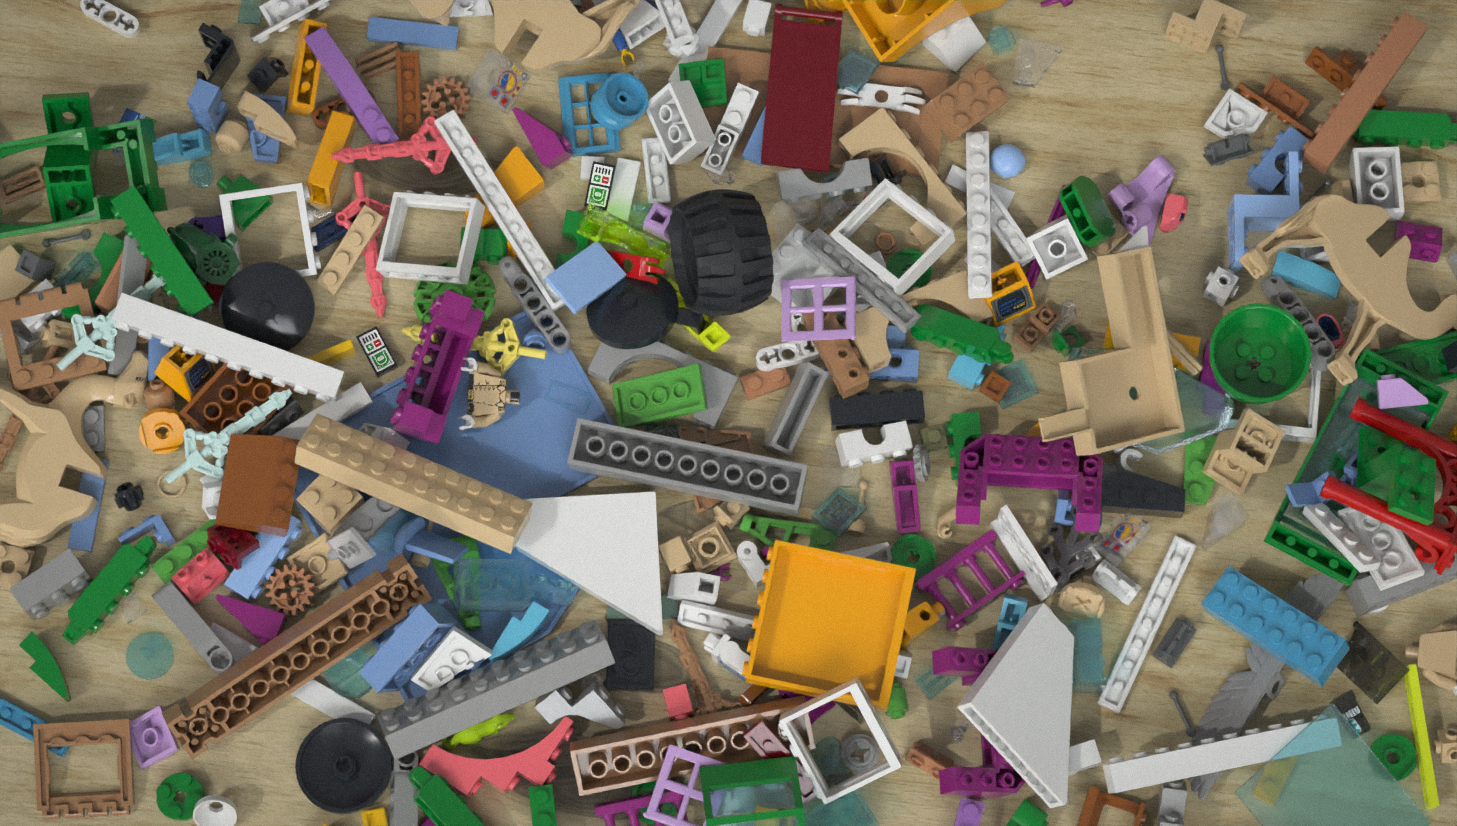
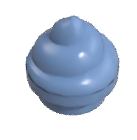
M533 328L524 336L523 343L525 347L544 349L547 340L541 331Z

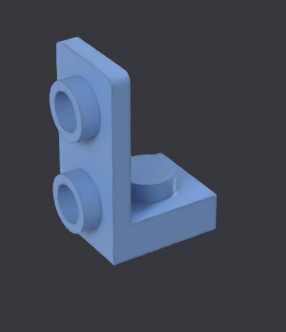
M1327 471L1312 482L1288 484L1285 486L1294 507H1304L1318 503L1325 504L1330 501V498L1327 500L1320 497L1319 494L1327 476L1330 474L1336 477L1334 471Z
M1059 490L1056 501L1054 522L1061 523L1062 525H1073L1075 517L1071 514L1072 497H1068V490ZM1101 513V515H1100V528H1099V529H1101V525H1102V513Z
M159 514L146 517L142 521L143 524L136 528L130 527L124 530L122 536L118 538L122 545L130 544L154 530L153 532L160 543L164 541L168 547L176 543Z

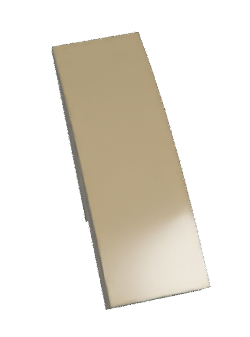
M245 91L237 105L240 114L255 120L253 124L256 131L297 149L299 146L298 140L281 115L266 102Z

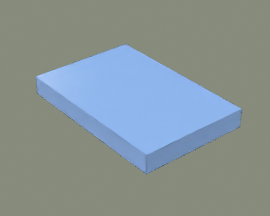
M595 241L546 276L545 281L575 315L622 281L627 274L602 245Z

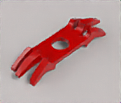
M605 249L627 274L626 277L658 284L659 279L657 277L645 275V273L665 274V269L656 265L646 264V262L660 263L659 258ZM626 259H630L633 263V268L630 272L624 269V261Z

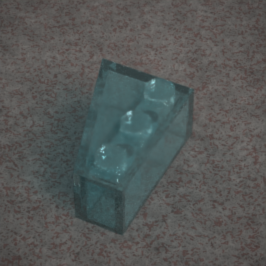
M1072 619L1070 626H1067V628L1074 636L1073 694L1102 693L1107 685V681L1103 676L1105 660L1102 658L1101 619Z

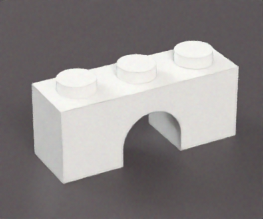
M906 421L883 425L879 431L881 437V444L879 445L869 444L863 437L862 429L839 434L835 439L841 466L849 465V468H856L863 465V462L871 461L872 464L885 461V458L894 457V459L906 457L913 448Z

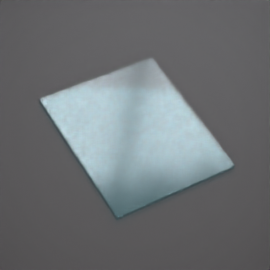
M1334 704L1328 705L1321 714L1234 792L1262 826H1429L1431 823Z

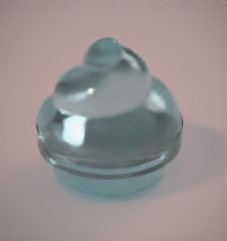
M633 203V208L630 209L629 214L638 228L643 226L651 206Z

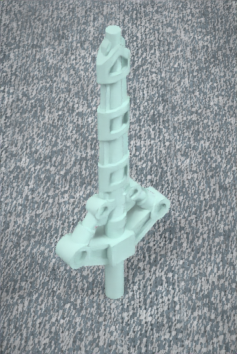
M153 274L154 278L144 286H139L130 295L148 301L152 298L151 295L160 286L163 287L166 282L162 276L157 278ZM116 307L106 317L103 315L90 317L79 314L72 316L71 323L73 324L77 346L56 364L62 371L82 353L104 359L108 362L115 358L114 340L117 330L115 329L116 324L113 323L112 317ZM92 323L94 330L87 336L84 325ZM101 338L108 341L106 342V348H102L94 343Z
M291 390L273 393L268 397L270 400L259 407L255 406L245 413L243 418L227 426L218 435L216 432L203 433V431L186 429L183 433L186 461L165 475V480L170 484L191 468L214 479H220L224 474V458L228 452L227 446L229 445L230 435L245 433L252 426L256 427L266 419L265 416L274 409L279 410L285 406L286 400L292 394ZM204 439L205 446L198 452L195 440ZM211 455L218 458L216 459L215 466L204 459Z

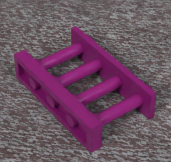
M993 529L922 577L915 584V588L920 594L924 591L931 593L936 602L938 601L943 605L945 614L950 619L945 628L948 632L952 629L955 631L959 630L967 623L965 621L967 618L1011 588L1014 591L1024 583L1022 580L1026 573L1022 570L1015 575L996 550L994 542L998 536ZM981 551L988 553L1008 580L997 589L976 562V555ZM963 564L971 569L988 592V595L978 602L956 574L958 572L956 569ZM944 577L946 580L949 579L970 607L960 615L956 613L938 588L939 584L937 582Z
M665 789L657 811L662 813L661 807H663V803L672 802L676 806L678 815L684 795ZM653 792L594 804L596 817L601 816L602 819H605L606 826H616L614 820L616 813L625 811V814L629 816L630 826H640L639 808L648 807ZM685 812L683 818L685 821H688L687 812ZM654 821L655 826H665L663 823Z

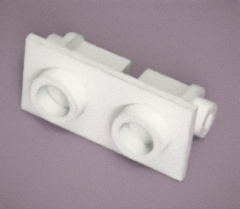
M1105 559L1091 575L1096 583L1127 606L1142 588Z

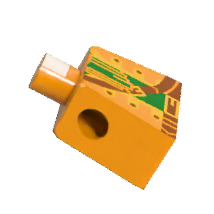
M925 601L907 612L900 645L902 650L935 628L939 622V617L945 614V609L940 602L937 601L930 606Z

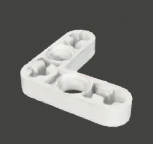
M81 0L80 7L87 17L127 38H133L139 34L140 24L137 18L108 3L109 0ZM94 2L96 8L100 10V13H98V11L94 8H90L88 10L86 5L92 4ZM107 12H115L116 18L113 21H106L104 16ZM121 18H122L123 22L126 23L127 25H130V24L132 23L133 26H134V29L129 28V29L127 30L126 27H125V25L122 24V23H120Z
M791 314L793 331H799L797 327L799 324H802V317L798 318V314ZM792 341L759 350L755 361L757 368L766 372L815 360L819 357V353L812 341H810V345L814 348L813 353H810V350H806L807 341ZM790 349L795 353V356L792 359H785L782 356V352ZM776 352L778 353L779 362H777V357H775ZM763 356H766L768 359H770L769 364H766L765 361H762Z

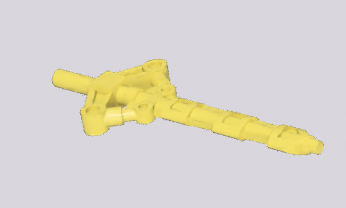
M509 318L503 319L501 324L496 326L494 330L484 332L483 336L477 335L470 349L479 351L480 356L485 358L488 364L501 372L503 376L513 363L520 358V355L546 359L547 350L522 346L515 329V323ZM416 324L412 327L402 328V333L410 336L412 340L422 341L419 338L422 325ZM503 332L506 339L505 343L498 341V335ZM433 334L431 340L438 342V335ZM496 352H503L502 357L497 362L493 357Z

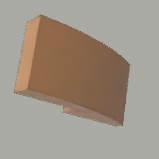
M1043 302L1014 335L1012 340L1028 353H1031L1059 321L1061 315Z

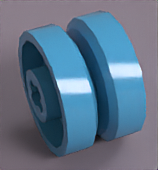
M619 72L611 75L594 91L591 98V111L595 119L602 126L610 130H623L628 128L646 111L649 103L648 92L644 84L637 77L629 73Z

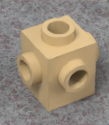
M1457 728L1437 730V739L1433 740L1434 753L1439 755L1441 763L1457 762Z

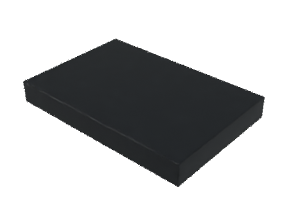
M609 619L608 646L615 663L607 666L606 689L608 691L653 692L655 633L634 620Z

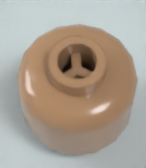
M162 379L152 380L144 388L143 395L148 411L157 408L172 409L175 406L174 389Z

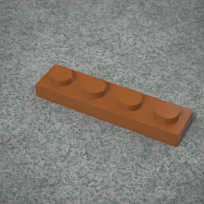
M396 52L398 141H410V137L416 134L421 127L419 52Z

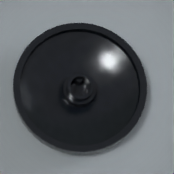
M261 262L242 269L230 280L223 293L221 314L226 330L287 351L299 344L308 334L314 320L315 303L308 283L298 272L280 263Z
M646 272L645 275L657 277L659 279L658 284L625 277L587 305V320L592 333L599 341L610 347L627 350L646 347L662 339L676 323L679 312V301L672 284L664 277L653 272Z
M352 718L332 719L314 728L301 743L296 757V777L302 792L318 808L334 814L357 813L374 804L386 790L392 773L391 753L381 734L369 724Z

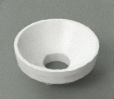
M212 794L201 798L196 803L193 810V819L198 826H234L237 821V808L227 797ZM220 802L223 806L221 808H213L210 806V803Z

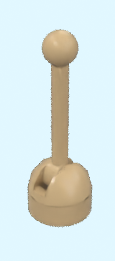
M866 481L859 483L860 494L856 517L852 518L847 524L846 533L851 536L862 537L865 534V523L860 519L865 489L868 488Z
M429 520V524L427 527V531L429 532L432 531L434 523L431 520ZM414 552L410 563L416 567L428 568L430 557Z

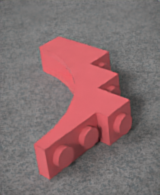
M565 716L554 731L542 741L523 752L503 758H466L449 753L432 744L419 765L433 776L437 774L439 777H444L449 782L451 788L468 799L472 794L475 796L482 786L480 782L482 779L505 794L508 790H514L520 780L517 778L518 775H521L536 786L550 785L555 780L557 774L554 773L556 771L555 766L549 762L551 760L555 761L562 751L559 747L564 740L568 742L574 734V722Z

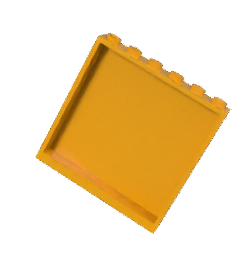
M775 540L774 547L769 546L767 560L771 561L769 569H764L762 583H766L764 592H759L757 606H761L759 615H754L752 629H756L754 638H749L747 652H751L749 662L745 661L742 675L746 676V683L817 697L858 677L874 708L887 712L916 569ZM851 692L832 700L858 706Z

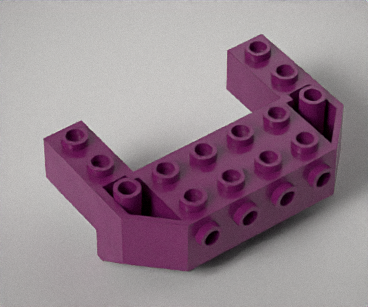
M445 290L442 295L438 294V297L433 300L429 313L432 314L430 320L425 322L419 334V338L422 339L421 344H418L417 347L415 346L411 360H414V364L407 369L403 379L406 382V386L399 391L395 403L399 404V406L393 411L390 423L393 424L392 430L421 441L439 443L448 418L446 416L462 374L461 367H464L466 360H463V358L468 357L485 313L471 307L473 299ZM433 334L438 335V342H433L431 340V336ZM424 356L431 358L430 364L424 363ZM418 377L422 378L424 381L423 385L421 386L417 385L415 382L416 378ZM409 399L415 400L416 404L408 402Z
M984 434L960 450L956 524L979 525L981 500H986L987 486L1072 491L1071 505L1076 506L1075 531L1099 532L1103 458L1098 454L1076 456L1074 440L1071 438H1060L1043 442L1042 437Z
M947 646L932 651L933 675L962 677V686H972L998 650ZM982 734L983 767L954 766L939 770L940 795L969 796V799L999 798L1015 794L1026 781Z

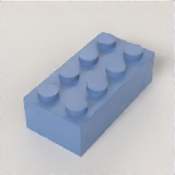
M440 603L415 605L409 611L410 616L394 628V634L379 645L378 652L365 660L363 663L364 667L359 673L377 693L399 691L449 630L459 624Z

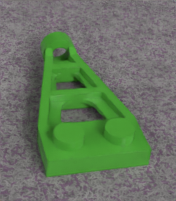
M745 513L739 529L750 534L764 545L774 547L775 541L766 536L767 529L773 526L786 531L783 539L784 542H788L792 534H805L810 537L808 547L832 551L839 534L817 524L756 517L749 513ZM753 522L756 523V527L754 529L751 528Z
M464 535L450 540L468 546V551L454 563L466 561L469 564V576L466 580L453 581L447 571L448 566L452 565V563L432 557L431 559L434 570L462 620V627L466 631H473L482 627L479 617L480 556L476 539ZM470 586L472 601L461 604L458 600L456 589Z

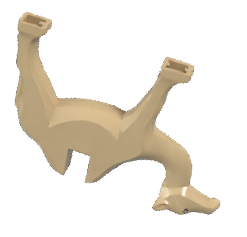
M408 0L424 17L444 26L449 25L448 14L455 0ZM489 0L494 9L495 46L502 55L508 58L527 29L539 37L521 63L526 70L533 73H541L559 65L583 64L607 50L621 24L630 12L638 7L642 0H607L582 14L577 11L570 0Z
M1327 194L1313 196L1300 210L1283 221L1276 230L1239 258V261L1253 278L1258 279L1268 272L1269 256L1279 249L1324 247L1335 274L1347 290L1359 301L1357 316L1347 341L1336 355L1335 360L1327 365V368L1343 386H1347L1358 377L1355 369L1357 357L1372 340L1377 329L1383 324H1390L1422 340L1436 338L1452 327L1457 329V294L1440 296V303L1430 312H1425L1417 307L1411 298L1406 283L1408 259L1411 250V243L1406 235L1401 237L1378 256L1366 239L1391 216L1379 206L1356 204L1342 196Z
M135 350L132 353V360L117 378L97 374L80 376L69 383L48 404L32 402L19 392L0 385V403L22 420L30 431V435L25 442L17 463V497L0 501V541L20 548L40 545L50 540L65 526L86 519L94 512L98 503L94 497L61 487L60 485L67 468L107 479V467L85 439L83 429L85 410L90 403L99 400L122 408L137 407L144 402L143 391L148 385V356L143 351Z

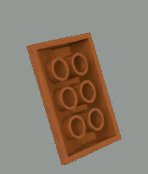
M224 363L179 412V415L194 430L203 431V433L216 432L218 435L227 426L243 418L245 413L255 406L259 407L270 400L268 397L273 393L288 389L293 393L294 390L287 384L284 387L271 383L272 379L264 376L262 379L255 378L249 375L250 371L242 368L240 371L227 367L228 363ZM277 409L266 415V419L256 427L252 426L242 435H255Z
M231 434L215 525L285 537L289 529L299 465L295 464V456L300 440L283 436Z

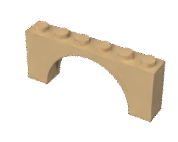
M883 107L839 139L838 145L850 161L874 153L893 154L907 160L918 170L924 181L927 195L925 209H931L941 222H948L951 228H954L966 218L967 213L965 211L967 208L960 199L956 200L949 184L945 181L942 183L937 176L939 175L937 169L932 164H927L923 159L925 155L918 146L914 147L909 141L911 139L904 128L900 130L895 123L897 122L895 116L890 111L886 112ZM918 220L908 231V234L921 251L940 238Z
M968 269L961 272L959 270L954 271L942 280L939 278L934 279L922 288L914 287L907 294L901 296L912 308L926 303L985 325H989L993 317L984 298L969 299ZM872 305L862 312L856 311V338L854 340L848 339L852 347L855 346L860 355L859 360L862 366L867 367L869 373L887 367L892 357L886 341V331L890 320ZM845 319L844 324H843V326H844L845 328H846V319Z

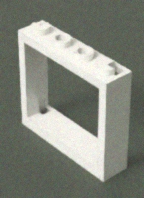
M886 178L829 234L833 240L899 297L955 242L954 230L948 225V222H941L931 209L923 208L913 195H906L898 184H892ZM888 198L940 237L899 279L848 239Z
M304 182L219 195L227 238L230 232L237 237L232 200L296 191L309 268L295 271L302 277L318 274V269H321V260L319 255H315L314 246H318L316 232L311 231L310 223H314L312 209L308 210L307 200H310L308 186L304 187ZM238 240L231 249L235 251L240 265L232 277L243 269Z
M410 190L404 193L394 192L376 270L388 278L468 285L485 206L478 198H473L469 195L457 197L454 194L445 193L444 196H440L432 192L416 194ZM408 207L469 212L456 268L395 262Z
M1252 358L1251 361H1247L1251 363H1259L1256 361V358ZM1311 364L1309 365L1311 376L1307 427L1275 424L1285 431L1281 440L1312 444L1316 439L1321 371L1314 369ZM1225 393L1220 431L1235 429L1238 420L1229 419L1231 397L1227 393Z
M858 677L780 716V723L778 725L784 737L787 736L789 738L792 754L795 758L799 757L803 764L801 769L806 778L810 777L814 784L812 786L814 794L819 799L821 798L824 804L902 767L903 759ZM851 692L887 760L829 788L792 720L843 694Z

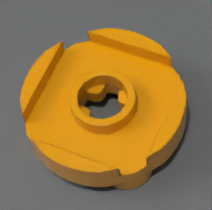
M153 409L142 417L139 426V438L141 443L146 448L152 449L153 452L169 454L176 451L184 442L183 433L186 430V424L175 409ZM159 427L168 429L166 435H162L161 432H156Z

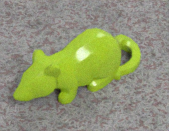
M500 713L455 733L450 742L447 741L448 737L442 739V745L444 749L450 751L459 743L463 745L480 743L483 741V737L487 735H497L499 733L498 729L504 728L509 722L513 721L516 714Z

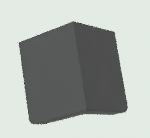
M23 249L15 271L32 280L43 282L47 279L49 281L57 262L42 253Z

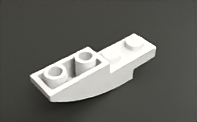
M740 83L737 84L723 119L714 134L716 141L709 146L701 167L721 176L723 175L744 132L760 92Z

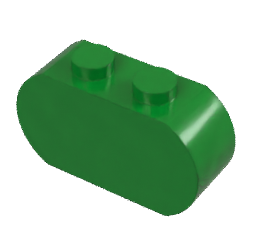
M1079 176L1059 191V199L1078 239L1083 244L1095 248L1116 233V224L1098 186L1091 179Z

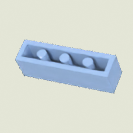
M291 515L289 529L285 537L258 532L255 538L259 541L260 548L241 559V568L239 570L234 568L224 583L226 588L249 603L253 599L257 600L263 592L264 588L262 586L267 579L270 580V576H274L277 569L275 566L279 560H284L289 553L290 548L288 547L293 540L296 541L303 531L301 521Z

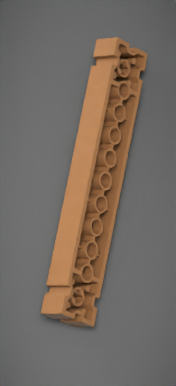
M401 553L387 562L388 569L380 573L377 569L186 697L188 702L183 706L176 703L164 711L162 715L167 726L175 737L179 738L181 745L193 760L208 749L206 744L214 739L218 743L408 616L406 610L411 606L425 604L430 601L432 597Z

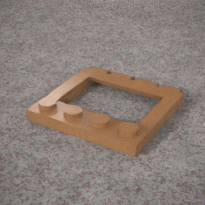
M82 281L66 284V294H63L61 286L42 290L44 299L41 300L38 291L20 295V305H17L15 297L0 300V330L16 392L108 370L104 359L84 353L63 371L56 364L65 356L22 366L21 350L16 332L14 333L12 321L75 305L80 306L82 316L95 317L89 289H83ZM92 323L84 325L86 334L89 336L94 330ZM98 339L94 344L102 347L101 339Z
M131 719L33 724L37 811H42L43 820L60 819L61 809H64L65 819L83 818L85 816L84 808H88V817L108 816V807L111 806L112 816L130 815V805H135ZM118 743L117 768L120 791L50 795L51 782L48 747Z

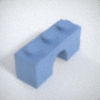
M198 79L187 104L198 125V129H203L208 133L212 131L217 134L229 112V108L225 102L221 101L223 94L220 87L202 79Z
M1291 126L1286 132L1280 131L1274 139L1276 144L1271 149L1268 146L1260 156L1263 160L1259 165L1254 163L1246 173L1249 176L1246 184L1260 195H1272L1283 181L1284 175L1276 169V161L1285 160L1289 151L1298 152V159H1301L1304 155L1302 148L1308 139Z

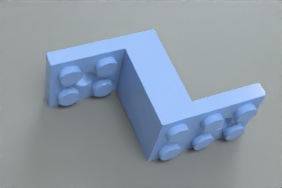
M1289 151L1282 165V174L1284 175L1282 195L1234 194L1228 207L1229 269L1235 274H1238L1241 267H1244L1239 258L1248 252V246H1244L1248 231H1274L1283 221L1302 208L1303 203H1299V195H1302L1303 183L1299 181V173L1302 172V159H1298V152Z

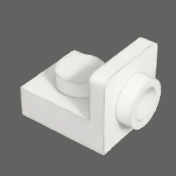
M222 481L203 484L202 508L209 519H216Z

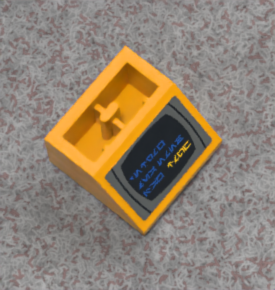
M1018 261L992 273V297L984 299L993 314L991 321L995 328L1037 308L1029 282Z
M176 345L161 359L154 374L190 402L217 370L213 362L204 359L205 355L185 353L182 351L183 347Z

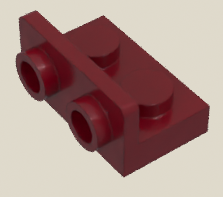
M215 524L207 529V544L213 552L216 551L222 556L226 564L232 565L236 570L241 568L242 558L260 548L259 541L247 530Z

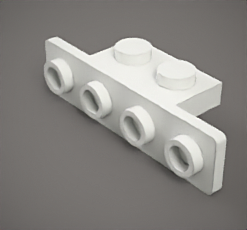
M269 0L258 6L269 27L254 34L250 39L252 42L258 41V43H262L271 38L270 33L278 30V32H282L290 27L289 23L297 19L299 22L309 17V12L317 8L319 11L330 5V0H316L310 4L307 0Z

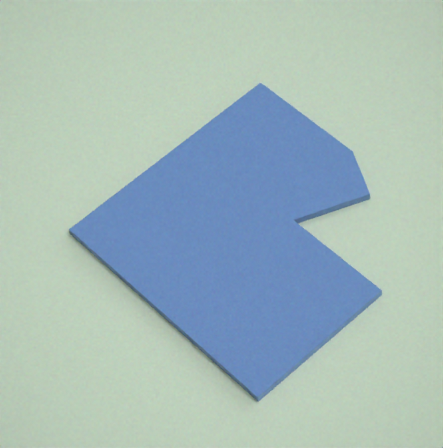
M537 303L536 305L530 308L535 309L540 305V303ZM525 311L510 318L515 323V329L522 346H524V336L533 328L537 329ZM545 319L541 322V325L544 327H549L553 324L551 319ZM493 327V328H491V329H489V330H487V331L490 332V331L494 330L495 327ZM504 332L498 335V341L502 343L506 342ZM558 337L554 343L556 345H563L566 339ZM546 343L543 349L547 350L546 359L520 355V358L513 363L503 376L507 380V390L520 391V405L506 404V413L502 414L500 420L488 427L459 429V427L466 425L465 420L458 419V417L467 415L470 372L462 371L438 444L421 441L402 433H397L410 442L406 450L521 499L564 497L601 477V475L569 469L567 462L578 418L614 425L571 348L567 353L557 354ZM469 351L468 358H474L478 362L488 364V361L480 356L479 351ZM496 352L493 358L498 362L503 352ZM466 360L464 367L468 368L469 362ZM404 376L368 394L373 404L341 423L356 430H359L363 423L392 429L393 424L390 423L393 411L399 406V404L395 403L399 391L406 386V382L403 381ZM420 377L416 378V384L419 386L423 385V379ZM409 399L408 402L416 404L415 400ZM299 465L294 494L295 501L320 475L319 473ZM355 489L360 495L363 496L365 502L372 497L367 493ZM296 501L315 538L323 533H327L317 524L315 518ZM401 508L367 541V544L376 555L349 569L350 573L339 580L344 591L377 569L380 573L387 570L388 566L386 563L398 556L393 545L396 533L402 525L421 516ZM422 517L425 521L427 531L429 520ZM436 522L433 523L431 532L447 539L464 536V534ZM476 540L480 556L479 617L482 627L477 630L467 631L475 640L492 650L511 618L515 617L521 621L533 601L550 610V616L542 628L520 649L501 659L504 660L513 656L516 652L524 650L548 637L581 588L517 551L516 545L512 553L509 554ZM431 557L428 568L416 567L410 563L411 560L407 561L432 597L425 604L440 603L462 626V620L434 570ZM466 561L448 566L447 571L452 580L459 582L468 578L469 564ZM470 586L456 589V594L461 604L472 601ZM414 605L406 610L408 616L372 639L377 651L379 650V645L394 634V628L410 616L409 611ZM486 658L475 670L491 666L492 662L489 661V658ZM464 669L454 675L452 680L468 676L472 670ZM411 678L399 690L404 701L418 698L428 692L413 682ZM448 681L447 683L443 684V685L440 686V687H443V686L447 685L450 681Z

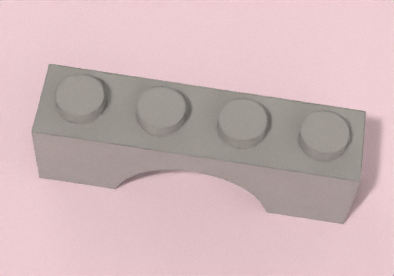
M868 158L843 162L840 173L829 183L811 181L804 175L801 168L775 173L779 199H786V204L800 202L799 197L808 196L809 200L820 199L823 193L831 192V197L844 195V190L853 189L854 193L867 191V186L873 185Z

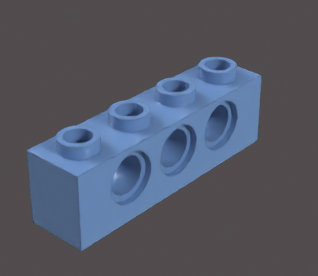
M887 345L892 356L891 359H898L901 365L893 367L888 364L887 367L870 373L871 378L869 380L917 383L919 350H914V347L902 346L900 349Z

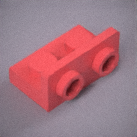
M205 548L183 568L179 569L171 579L190 601L196 605L229 577L230 573L208 548Z

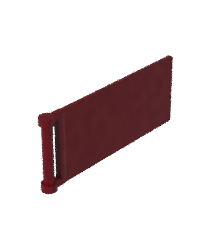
M782 3L775 4L760 161L762 165L801 168L821 172L829 171L843 11L836 10V12L782 6ZM781 15L835 21V26L783 20Z

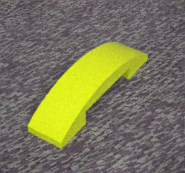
M669 277L667 280L676 291L679 309H690L684 304L683 297L679 292V286ZM704 314L705 325L700 335H697L689 326L682 325L712 352H715L731 338L716 321L713 322Z

